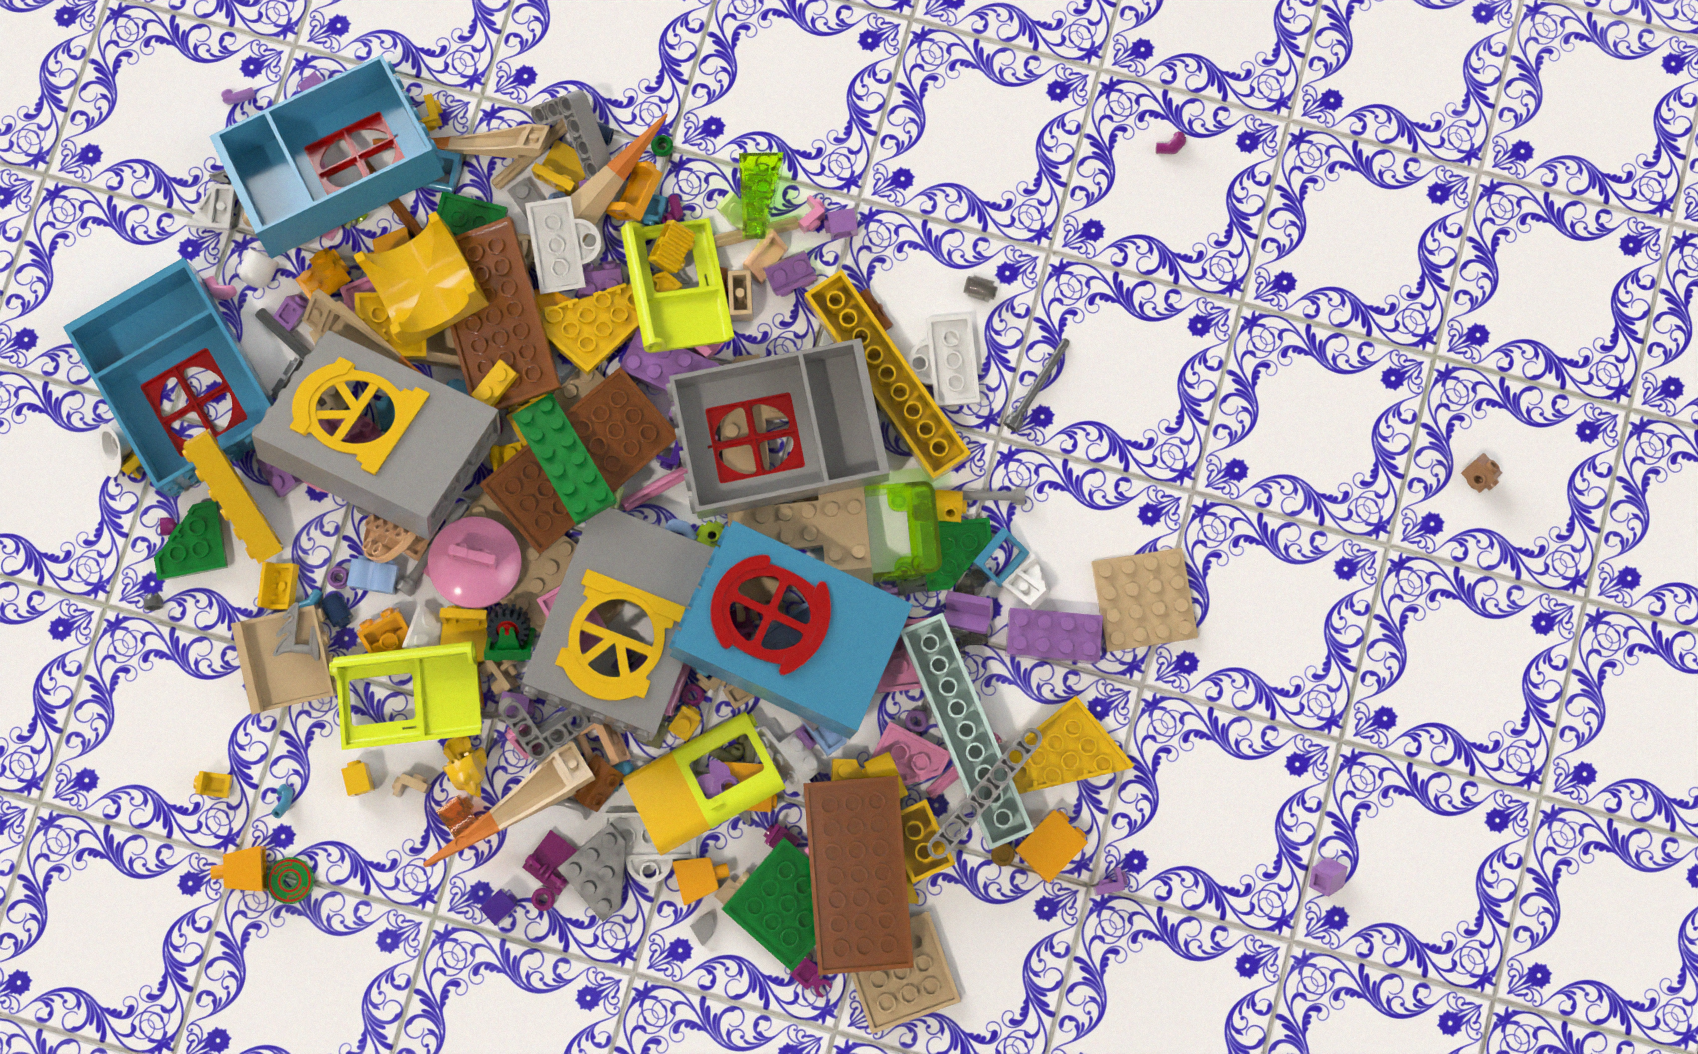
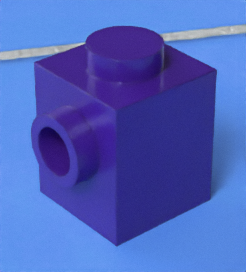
M499 889L479 909L494 926H498L519 907L516 903L518 898L510 889L507 891Z

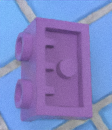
M804 250L763 268L771 289L776 296H788L793 293V289L800 286L801 288L808 287L814 283L813 280L817 279V275L813 271Z

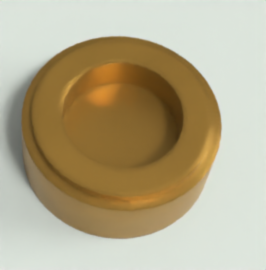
M1007 843L995 847L991 851L992 861L1001 867L1010 865L1015 857L1013 848Z

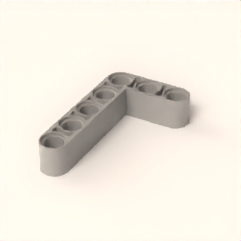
M582 90L570 92L532 107L531 116L536 124L544 125L563 118L587 181L611 161L588 98ZM620 187V189L618 190V192L616 193V195L621 192V187Z
M512 697L504 698L498 706V710L525 751L535 760L547 757L594 724L590 721V717L581 714L579 722L571 725V718L575 715L568 713L567 709L537 729L516 699ZM511 705H515V712L507 715L506 709ZM529 724V728L525 733H519L521 725ZM561 729L558 737L551 738L553 730ZM535 743H541V748L538 751H531Z

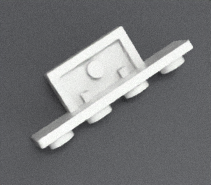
M763 726L757 734L773 764L784 774L787 782L797 790L801 799L805 802L803 783H811L810 779L825 767L811 750L806 748L795 733H792L779 743L767 727Z

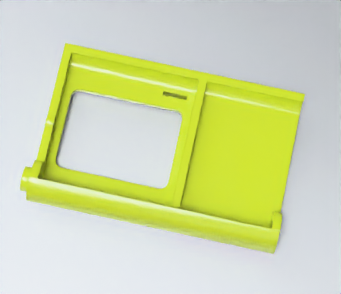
M709 218L678 222L696 233L692 254L699 286L665 292H656L654 289L645 244L647 240L659 237L665 223L643 227L642 224L636 221H629L621 227L640 332L646 352L656 353L719 344L734 338Z

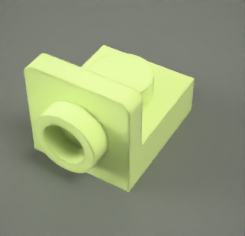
M731 191L716 206V209L731 226L740 230L748 226L756 215L753 210L747 208L737 195Z

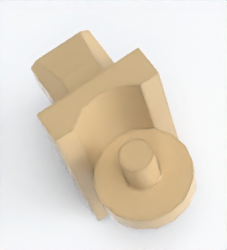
M484 660L478 667L483 676L488 677L493 673L497 678L491 684L495 694L516 689L520 685L515 678L518 671L514 667L519 661L502 660L495 662Z

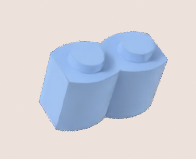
M359 555L358 559L352 558L346 586L359 590L395 595V586L397 585L400 568L395 565V561L375 563L367 558V556Z

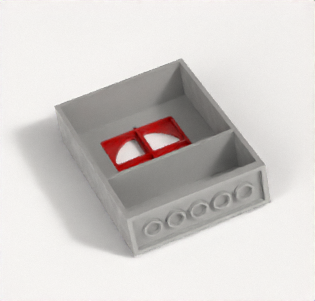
M861 338L669 376L670 383L666 384L670 403L674 402L675 406H670L674 424H679V428L675 429L679 447L683 446V451H679L683 469L688 470V473L684 474L686 488L688 491H692L693 495L688 496L692 514L696 513L698 519L889 481L890 471ZM765 405L780 411L788 419L789 427L766 433H758L752 411L753 406ZM742 408L745 412L748 435L721 442L717 441L715 433L720 422L732 411ZM791 437L793 439V447L788 457L776 468L766 470L763 465L760 444L764 441ZM744 445L751 446L756 466L755 473L745 474L729 468L720 460L719 452L724 449Z

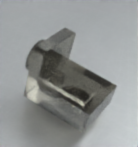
M969 567L955 592L979 596L989 578L981 570Z
M968 631V635H959V641H955L962 660H965V646L987 645L988 634Z

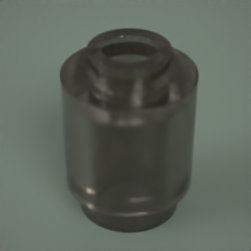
M976 275L974 277L968 276L963 293L968 294L970 298L989 303L990 299H995L998 287L995 286V281Z

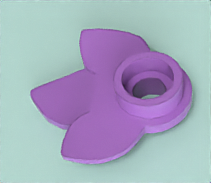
M717 760L709 761L710 774H704L696 779L702 792L707 794L706 799H712L726 791L725 785L727 783H732L733 787L740 783L736 777L731 775L729 767Z

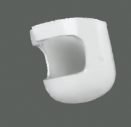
M249 247L240 266L239 276L243 282L252 287L264 288L272 280L279 262Z

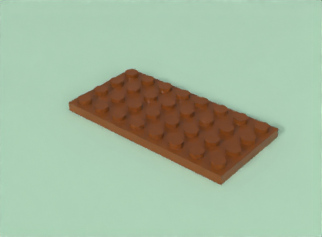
M508 216L455 236L489 303L483 309L449 326L469 396L474 398L471 394L499 359L503 360L519 374L494 405V408L499 411L562 389L513 218Z
M621 367L564 413L612 493L677 440L675 429ZM529 444L525 445L479 484L539 555L576 525Z
M898 776L803 783L818 975L914 968Z

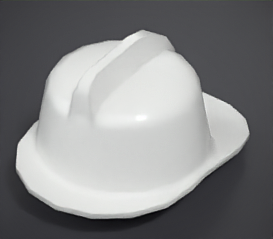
M105 423L99 427L101 463L108 476L116 477L120 473L122 459L127 457L132 451V447L120 427L112 428Z

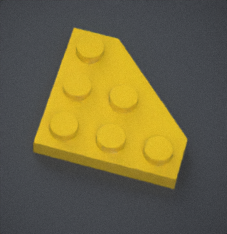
M377 292L355 293V314L405 359H426V339L408 348L392 333L389 327L392 325L391 319Z

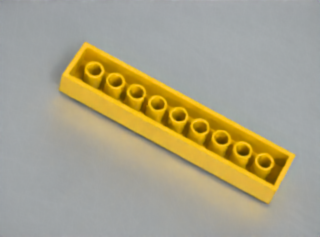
M839 270L804 294V301L833 343L862 339L875 403L930 482L934 483L970 459L971 452L843 270Z

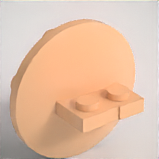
M375 514L370 515L364 523L366 530L362 550L367 558L375 563L388 562L400 553H404L419 562L428 547L429 540L381 517L378 519L375 517Z

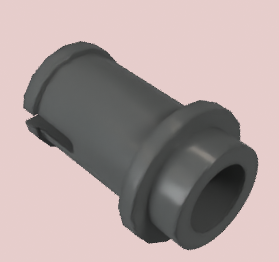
M924 577L907 581L901 579L900 582L896 583L898 595L907 597V594L927 591L926 585L924 586L926 583Z

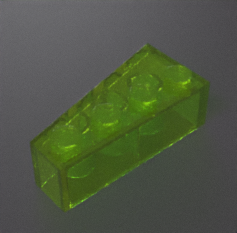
M784 152L739 153L742 239H765L783 172Z

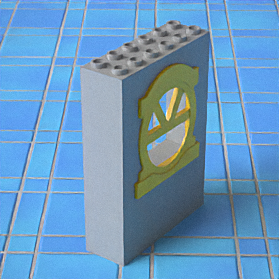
M327 330L323 337L318 338L311 354L305 356L300 369L292 374L287 387L279 392L274 405L268 407L261 423L255 425L252 430V438L258 459L430 541L499 437L500 421L498 409ZM363 381L369 383V386L359 400L356 401L345 382ZM335 386L351 410L317 411L316 406L321 395L330 387ZM382 389L387 393L395 407V418L391 428L383 436L371 442L361 444L342 442L377 390ZM319 419H345L333 436L327 434L318 423Z
M611 507L588 519L521 682L520 690L524 692L523 695L534 700L537 697L544 699L547 705L554 708H559V706L568 709V713L581 717V714L586 715L595 724L603 725V723L612 725V730L622 734H625L626 731L635 734L634 738L643 742H647V740L652 741L657 733L683 662L670 657L672 649L668 647L676 629L682 630L678 625L686 608L689 610L692 608L688 604L696 587L701 589L698 583L705 567L711 568L707 564L714 548ZM615 599L626 600L640 606L649 616L654 631L653 647L584 620L601 603ZM580 631L603 639L587 653H581L579 645ZM615 643L620 676L608 677L594 671L588 663ZM626 648L648 656L644 664L632 673L629 672Z

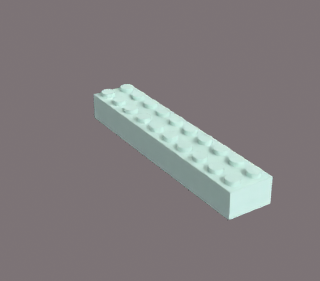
M943 613L902 629L900 637L962 787L968 797L1002 757V753ZM1000 768L994 771L995 780L998 782L1005 781L1006 772ZM1012 779L977 819L989 850L1034 832ZM981 787L978 790V795L982 800H988L991 797V790L988 787ZM970 805L971 808H972V811H973V813H974V815H975V814H976V810H975L974 806Z

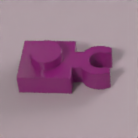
M806 956L793 972L790 971L789 973L806 990L814 986V992L821 998L824 997L819 990L821 985L825 984L830 989L832 988V984L827 979L819 978L821 975H818V967Z

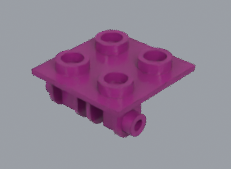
M550 830L535 851L526 858L522 868L559 896L569 882L557 868L578 850Z

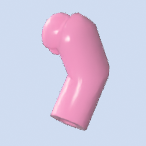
M214 276L204 280L207 288L216 299L229 300L237 294L235 286L219 285Z

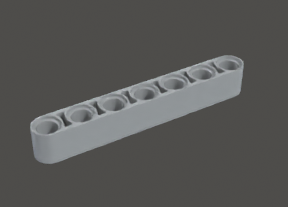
M1027 728L1013 742L930 840L927 850L931 857L936 859L944 858L1040 746L1042 735L1039 730ZM1030 732L1036 735L1037 742L1035 745L1031 746L1025 742L1024 737L1026 733ZM1011 751L1020 752L1022 756L1020 763L1015 764L1010 761L1009 754ZM1000 768L1006 772L1005 781L998 782L995 780L994 771ZM981 787H988L991 790V797L988 800H982L979 797L978 790ZM965 805L974 806L976 814L973 818H966L963 815ZM950 823H956L960 826L961 830L958 836L952 837L948 834L947 827ZM935 841H941L945 845L943 854L936 855L932 852V844Z

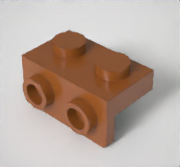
M596 753L588 763V767L595 780L575 791L576 794L573 796L585 807L598 812L623 779L624 774Z

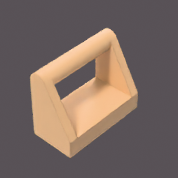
M768 229L743 263V270H750L751 278L761 285L767 279L763 268L780 261L788 251L786 244L773 229Z
M594 723L575 736L587 763L591 761L594 754L585 734L594 730L599 735L610 760L608 763L611 766L631 759L621 734L612 730V725L606 723L598 725Z

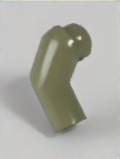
M743 734L735 738V741L742 745L745 750L743 762L755 763L756 750L749 737Z
M734 744L726 749L719 747L709 752L708 755L722 762H734L743 756L744 748L740 744Z

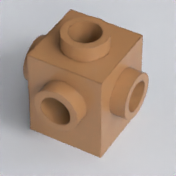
M1482 453L1461 472L1466 478L1468 485L1476 489L1478 493H1481L1485 488L1488 491L1494 488L1499 483L1497 478L1503 473L1499 465L1485 453Z

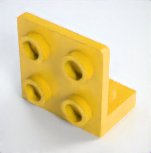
M559 140L555 141L543 163L540 165L535 162L531 169L535 179L565 193L567 196H571L580 188L578 182L586 178L575 149Z

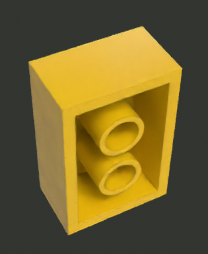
M927 799L901 810L905 867L911 883L914 884L955 865L956 863L951 852L940 859L933 858L928 853V843L940 828ZM935 841L932 844V852L936 855L943 854L945 845L941 841Z

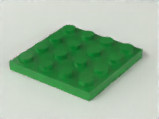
M783 837L721 909L793 972L816 945L810 862L804 854Z

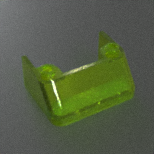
M927 481L865 486V497L887 495V503L891 510L895 512L907 511L911 556L900 557L895 562L894 571L873 573V583L901 579L907 580L937 572L942 564L933 485Z

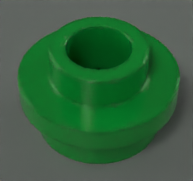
M658 135L651 142V149L658 157H666L673 151V141L666 135ZM660 144L666 145V148L664 150H661L658 147Z

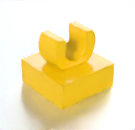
M134 451L121 463V470L127 475L132 472L135 478L140 479L141 476L136 472V469L142 466Z

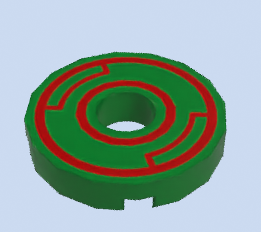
M286 857L278 860L271 866L267 874L266 885L270 895L275 900L283 904H296L304 901L311 894L315 883L313 869L306 861L295 857ZM289 874L295 875L297 879L296 884L291 888L285 884V878Z

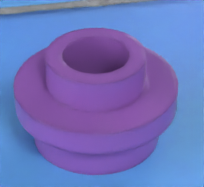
M335 566L330 569L327 574L329 585L335 589L345 588L349 571L342 566ZM338 574L343 575V579L340 582L336 581Z
M913 709L907 713L905 724L910 731L921 732L928 725V716L923 710ZM914 717L921 719L919 725L913 724L912 719Z

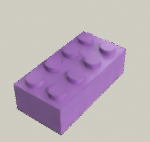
M639 328L620 365L632 380L668 395L666 384L670 383L669 376L721 366L686 349L656 353L646 352Z
M1010 608L1008 611L1005 657L1098 664L1100 662L1103 615Z

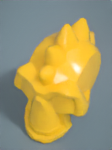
M468 736L449 738L443 750V754L449 761L447 765L442 767L443 771L448 775L451 783L457 790H465L472 796L475 795L480 798L481 782L485 777V767L487 766L484 748L479 747L477 750H473Z

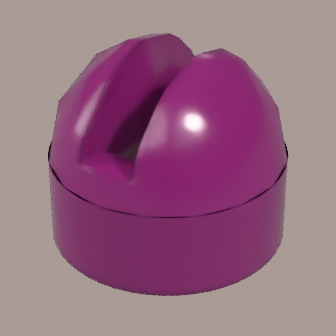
M160 518L161 536L171 535L177 523L173 518Z

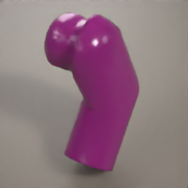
M1178 131L1173 134L1174 137L1168 143H1156L1155 153H1178L1186 143L1185 134Z
M672 195L668 197L671 209L666 215H663V224L667 220L679 222L683 216L679 195Z

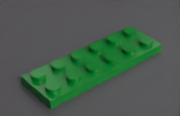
M552 393L511 415L576 526L618 503Z

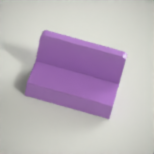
M947 591L944 617L950 628L986 634L993 616L992 599Z

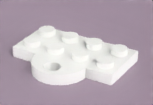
M571 196L525 203L540 294L586 287L582 265L595 259L600 251L601 237L597 228L589 221L574 219ZM586 234H593L596 237L594 246L587 247L584 245L583 237Z
M971 314L926 318L928 340L922 341L913 347L908 357L909 366L923 385L933 386L934 401L938 407L980 404ZM918 358L923 359L926 366L923 369H916L913 366V361Z
M602 813V830L612 822L627 839L625 851L626 866L632 877L640 882L656 883L663 880L672 869L673 859H697V837L660 856L639 813ZM647 865H653L656 868V875L651 879L646 878L643 874V869Z

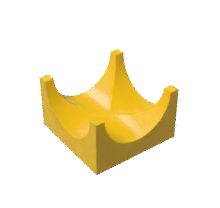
M436 211L427 215L429 218L427 226L409 242L382 253L368 254L360 251L353 255L380 296L392 322V325L389 326L392 333L408 348L489 305L451 229Z

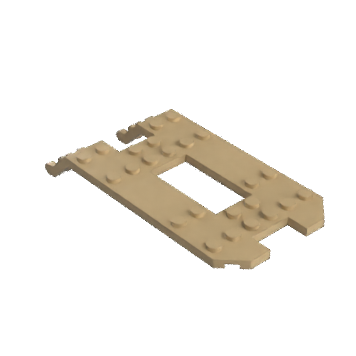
M760 354L737 356L731 364L758 359ZM754 405L752 408L758 433L767 432L766 421L787 419L780 411L769 406ZM742 408L732 411L720 422L721 441L748 435L745 412ZM764 441L760 444L763 465L766 470H770L768 441ZM744 445L722 450L723 463L726 466L740 473H755L756 466L751 446ZM864 486L818 495L819 501L772 504L727 514L728 527H730L734 520L796 550L823 547L826 564L873 585ZM766 576L752 578L742 583L738 587V592L758 603L767 605L766 603H770L779 585V580L775 577ZM781 598L777 609L780 613L784 614ZM736 602L737 621L745 622L744 606ZM753 610L752 619L754 621H758L759 618L758 612Z

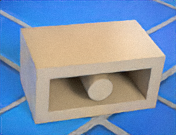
M728 271L731 322L753 321L751 271Z

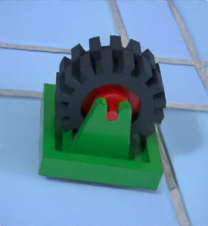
M504 603L503 608L501 605H498L496 610L493 609L491 611L486 627L488 636L484 649V660L495 662L502 660H531L536 639V629L530 627V617L528 618L527 611L522 613L523 608L521 606L516 609V604L508 607V603Z

